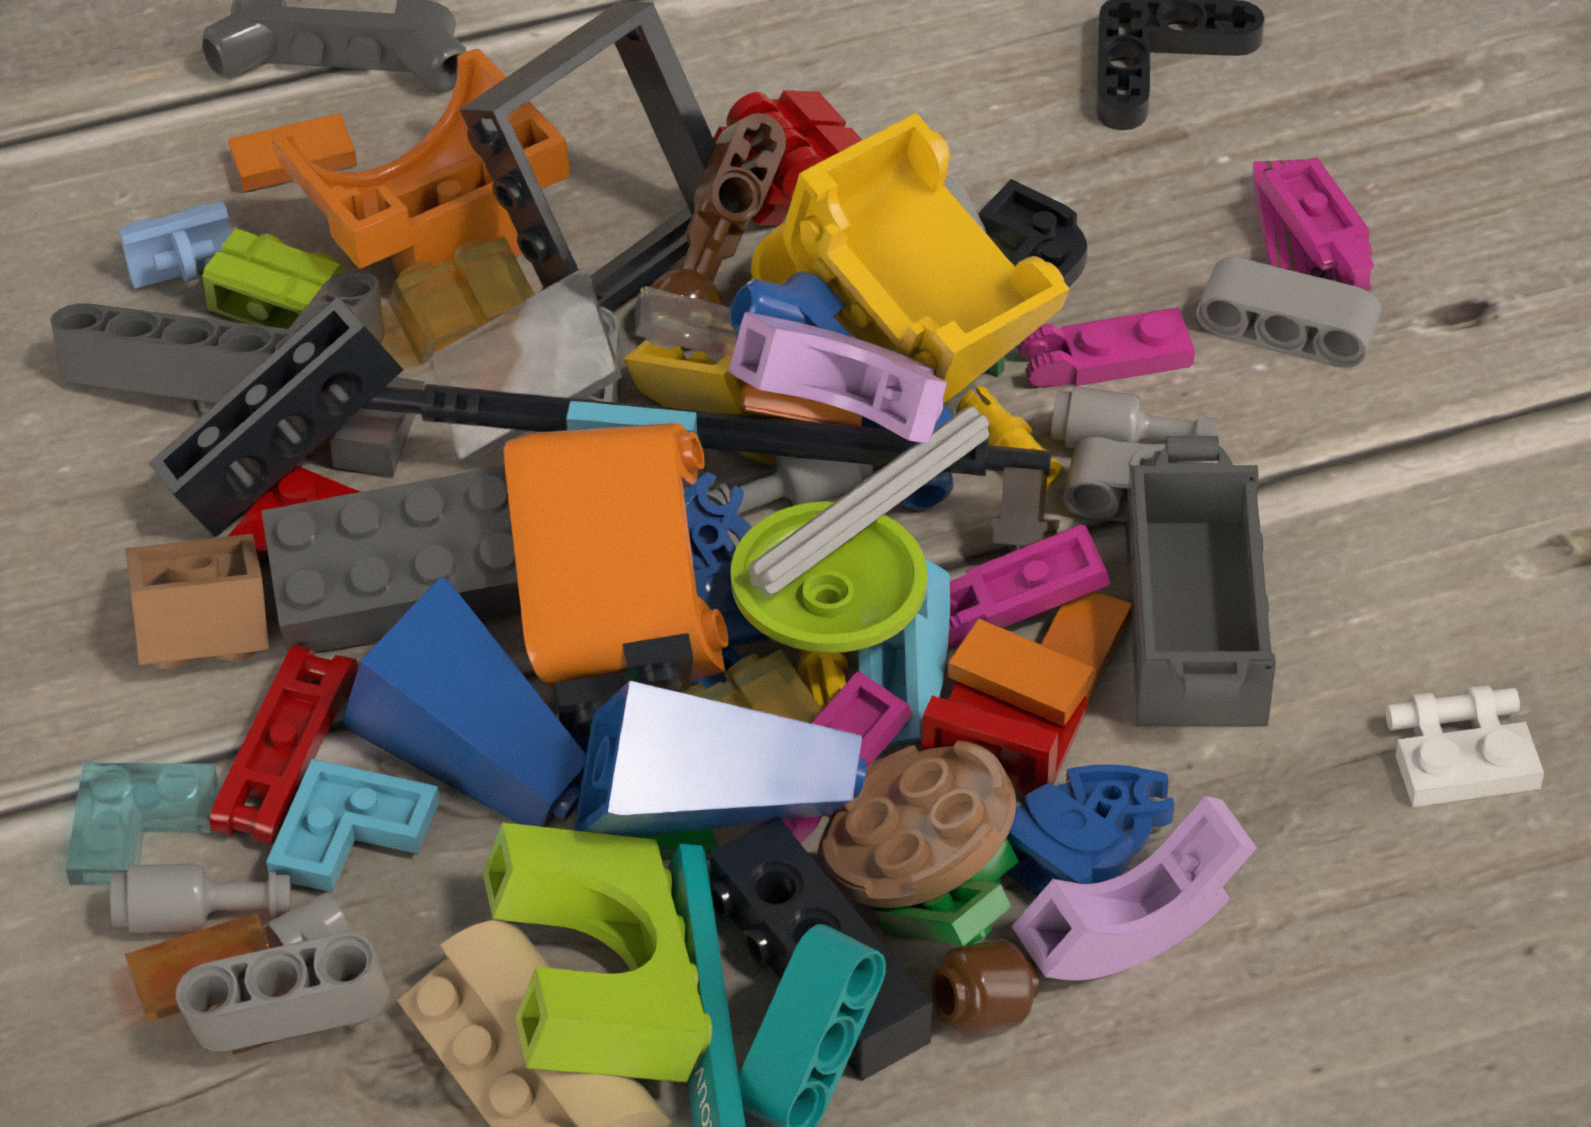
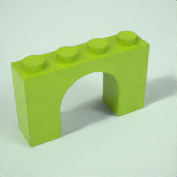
M502 822L482 872L493 920L560 926L584 932L612 948L631 970L624 973L608 974L535 967L515 1016L526 1068L687 1082L698 1056L705 1054L710 1045L712 1022L710 1015L703 1012L697 990L698 970L696 965L690 963L684 943V920L682 916L676 914L671 896V872L663 866L657 841L655 839Z

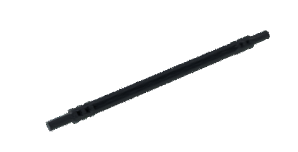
M426 384L424 390L385 386L362 407V409L420 414L422 415V420L427 422L533 432L567 431L566 418L570 401L697 412V437L702 448L878 466H886L917 443L909 441L889 429ZM986 439L942 472L986 477L987 470L1004 472V467L1043 469L1046 476H1050L1052 451L989 445V439Z

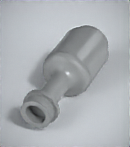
M1073 386L1072 392L1057 390L1051 439L1065 441V448L1074 449L1077 443L1089 437H1103L1113 441L1138 443L1142 440L1166 442V436H1215L1217 418L1205 417V413H1199L1196 421L1152 416L1142 410L1141 400L1137 395Z
M776 456V471L772 475L739 487L743 489L744 495L736 514L739 515L783 497L787 498L793 506L832 499L850 492L861 484V480L872 476L873 466ZM725 483L717 485V489L707 493H712L722 498L727 504L730 500L729 494L731 490H729Z
M194 863L128 865V872H111L112 927L128 926L129 933L195 932L205 926L208 914L216 910L267 909L270 913V919H275L277 916L291 911L290 875H276V872H269V880L267 882L212 883L206 878L204 868Z

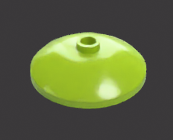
M822 501L798 504L779 510L756 523L740 540L731 562V589L741 613L756 629L771 639L811 652L841 653L860 650L879 644L899 633L914 619L923 604L927 590V564L923 551L914 537L902 525L885 514L773 596H765L758 588H753L750 584V572L748 569L750 563L834 502Z

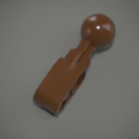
M761 113L751 114L729 126L720 134L694 196L695 210L685 233L689 249L681 268L670 270L658 277L651 285L646 296V318L651 329L658 337L670 338L677 342L679 346H688L705 340L717 328L722 315V299L718 288L714 284V279L722 260L734 256L749 219L759 212L785 151L786 137L784 130L773 117ZM749 135L753 138L752 142L750 143L743 137ZM750 148L758 152V154L746 160ZM744 162V163L742 164L741 168H740V167H735V166H737L738 164ZM721 185L727 186L735 192L738 199L736 213H732L722 206L719 200Z

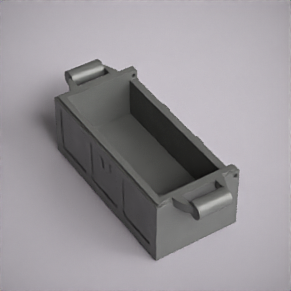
M1166 436V446L1161 451L1156 465H1130L1125 538L1129 602L1132 603L1131 634L1137 726H1268L1276 660L1275 653L1271 651L1269 602L1268 596H1266L1263 564V535L1260 531L1257 498L1258 465H1233L1227 453L1219 445L1218 436ZM1168 461H1218V463H1168Z

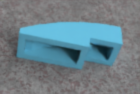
M926 558L927 590L917 615L903 630L879 644L859 650V671L908 704L913 714L885 748L922 741L923 713L931 696H940L943 684L949 636L950 573Z

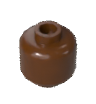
M1005 939L970 944L949 950L940 962V967L933 973L931 981V994L937 1013L944 1021L950 1022L956 1030L965 1035H976L1021 1025L1030 1014L1033 999L1036 998L1039 992V977L1034 964L1024 957L1017 946Z

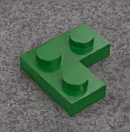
M1005 839L992 859L979 872L957 888L920 904L899 908L877 907L873 911L885 933L957 946L974 944L987 936L992 929L991 923L1012 907L1001 884H999V878L1019 861L1008 839Z

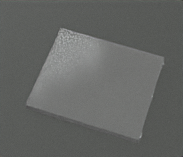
M581 268L429 356L431 369L434 372L437 385L585 399L622 378L621 366L617 362L591 283V276L584 268ZM448 424L456 451V459L464 468L504 446L508 440L528 432Z

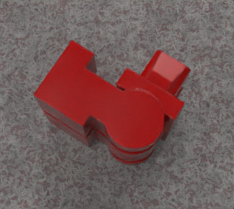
M783 90L779 99H769L765 93L761 92L746 94L728 112L726 118L727 127L719 126L713 137L716 143L720 134L726 128L756 113L769 115L782 126L786 137L785 151L759 212L751 218L759 225H781L789 211L799 173L862 141L861 137L852 128L845 127L847 122L820 92ZM749 135L743 137L750 143L752 142L753 138ZM750 148L746 160L755 156L758 152ZM744 162L738 164V165L735 166V167H740V168H741V166H742V164H743Z

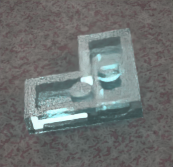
M83 762L66 865L69 885L110 886L111 872H128V865H140L144 832L211 833L209 821L216 798L218 783L215 764Z

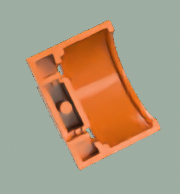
M472 49L457 56L458 70L455 88L446 110L434 128L411 150L385 165L360 172L331 171L314 164L303 155L297 145L291 127L274 133L271 136L273 148L279 162L327 217L331 237L359 269H362L391 256L393 269L421 300L523 255L517 244L518 233L507 210L498 203L493 194V180L482 157L474 151L467 137L468 127L459 110L506 78L480 49ZM530 101L507 115L541 190L570 177L566 139Z

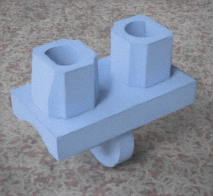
M223 201L210 205L205 203L185 208L183 212L153 220L148 218L127 223L126 227L118 229L130 281L134 289L181 276L185 282L196 280L198 278L197 272L204 270L217 251L221 252L223 243L231 234L227 208Z

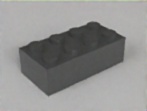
M505 465L262 510L279 627L288 651L292 645L311 648L317 653L380 641L440 576L453 585L481 622L521 614Z

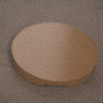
M960 740L952 747L932 748L918 752L915 745L901 749L866 769L864 785L859 796L853 798V801L838 810L829 828L827 838L821 842V854L824 864L841 891L861 904L879 908H899L932 900L969 880L992 859L1002 846L1011 829L1016 811V796L1013 785L998 759L987 749L971 742Z

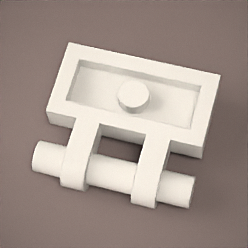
M1490 685L1474 686L1467 688L1464 695L1435 698L1432 693L1416 694L1410 696L1409 702L1386 705L1385 715L1389 730L1413 728L1416 736L1398 739L1395 755L1412 807L1541 789L1544 771L1527 723L1520 722L1500 725L1497 717L1519 713L1520 700L1516 688L1492 690ZM1470 720L1473 728L1443 733L1440 724Z

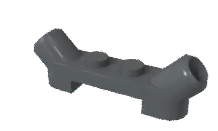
M233 0L230 15L206 27L202 39V49L209 66L215 73L227 79H231L260 63L413 73L429 89L437 93L455 87L458 70L457 56L467 52L466 47L454 37L456 20L452 12L442 4L430 0H397L394 13L287 7L286 0Z

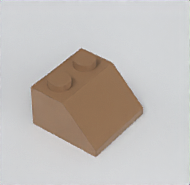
M253 534L125 548L139 665L152 664L160 669H173L182 667L195 658L217 656L218 659L223 661H241L252 657L255 651L269 650L262 576Z

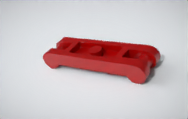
M298 645L290 647L214 801L209 821L211 831L233 836L236 831L253 834L255 842L270 846L274 845L311 759H315L344 696H349L352 691L358 670L356 659L335 655L332 660L315 656L314 649ZM311 681V682L319 683L320 685H315V684H311V683H308V682ZM249 795L264 799L260 809L244 805Z

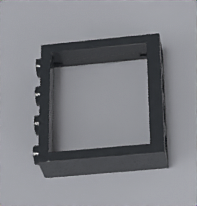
M653 2L615 3L459 109L468 127L467 137L474 151L482 157L493 180V194L498 203L507 210L518 233V247L524 257L532 263L543 287V300L558 319L566 320V317L572 311L584 306H599L611 310L686 256L689 244L685 233L695 210L694 196L716 143ZM614 43L686 201L687 207L583 280L507 115ZM721 185L719 200L726 210L736 213L738 199L735 192L731 188Z

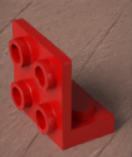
M957 681L948 700L931 696L923 713L922 751L939 747H952L960 740L977 744L987 749L998 759L1008 775L1015 793L1026 796L1045 784L1051 783L1054 785L1088 709V698L1084 696L1063 727Z

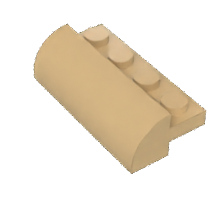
M484 921L463 929L439 945L448 958L397 1000L491 1127H668L672 1123L638 1078L526 1068L515 1016L535 967L551 968V966L526 934L510 921Z

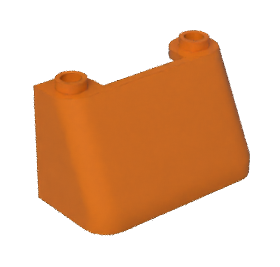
M679 423L539 432L505 442L504 465L524 641L530 663L536 675L552 689L555 688L556 682L620 672L623 643L689 633L694 656L691 681L725 672L722 648L728 645L727 627L718 609L710 610L706 602L697 595L683 488L692 486L697 482V470L703 469L705 464L704 453L697 435L694 432H688Z

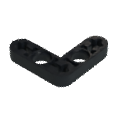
M1107 0L1101 6L1098 25L1096 103L1098 119L1105 126L1122 131L1132 130L1141 126L1146 121L1149 110L1150 53L1248 55L1255 52L1261 46L1265 19L1263 12L1258 6L1241 0ZM1182 21L1192 24L1194 28L1180 31L1170 28L1168 24ZM1119 23L1129 24L1130 35H1119ZM1207 25H1213V29H1207ZM1115 58H1128L1136 61L1138 64L1133 67L1123 68L1112 65L1110 61ZM1118 90H1129L1128 103H1118Z

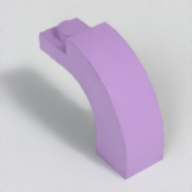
M749 312L744 313L728 373L759 390L798 396L833 405L866 417L909 441L930 444L935 423L942 413L943 396L947 382L933 375L934 368L889 349L818 327Z
M1205 796L1158 850L1144 862L1118 877L1100 883L1078 884L1053 879L1012 925V928L1045 977L1062 980H1089L1116 974L1164 953L1189 937L1217 914L1231 899L1223 886L1253 854L1257 847L1222 799Z

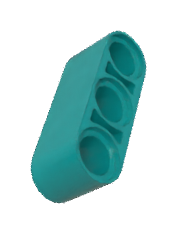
M818 924L810 928L801 937L738 1075L743 1112L770 1127H817L827 1109L882 986L886 970L884 955L825 924Z

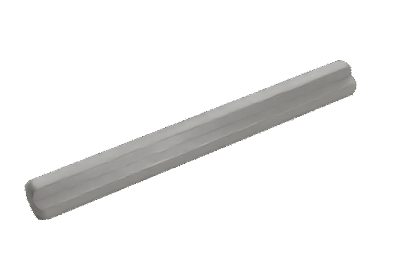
M966 407L933 431L930 444L917 442L750 563L748 567L750 584L753 588H758L765 596H773L986 440L989 436L987 427L990 424L986 415L979 414L974 407Z

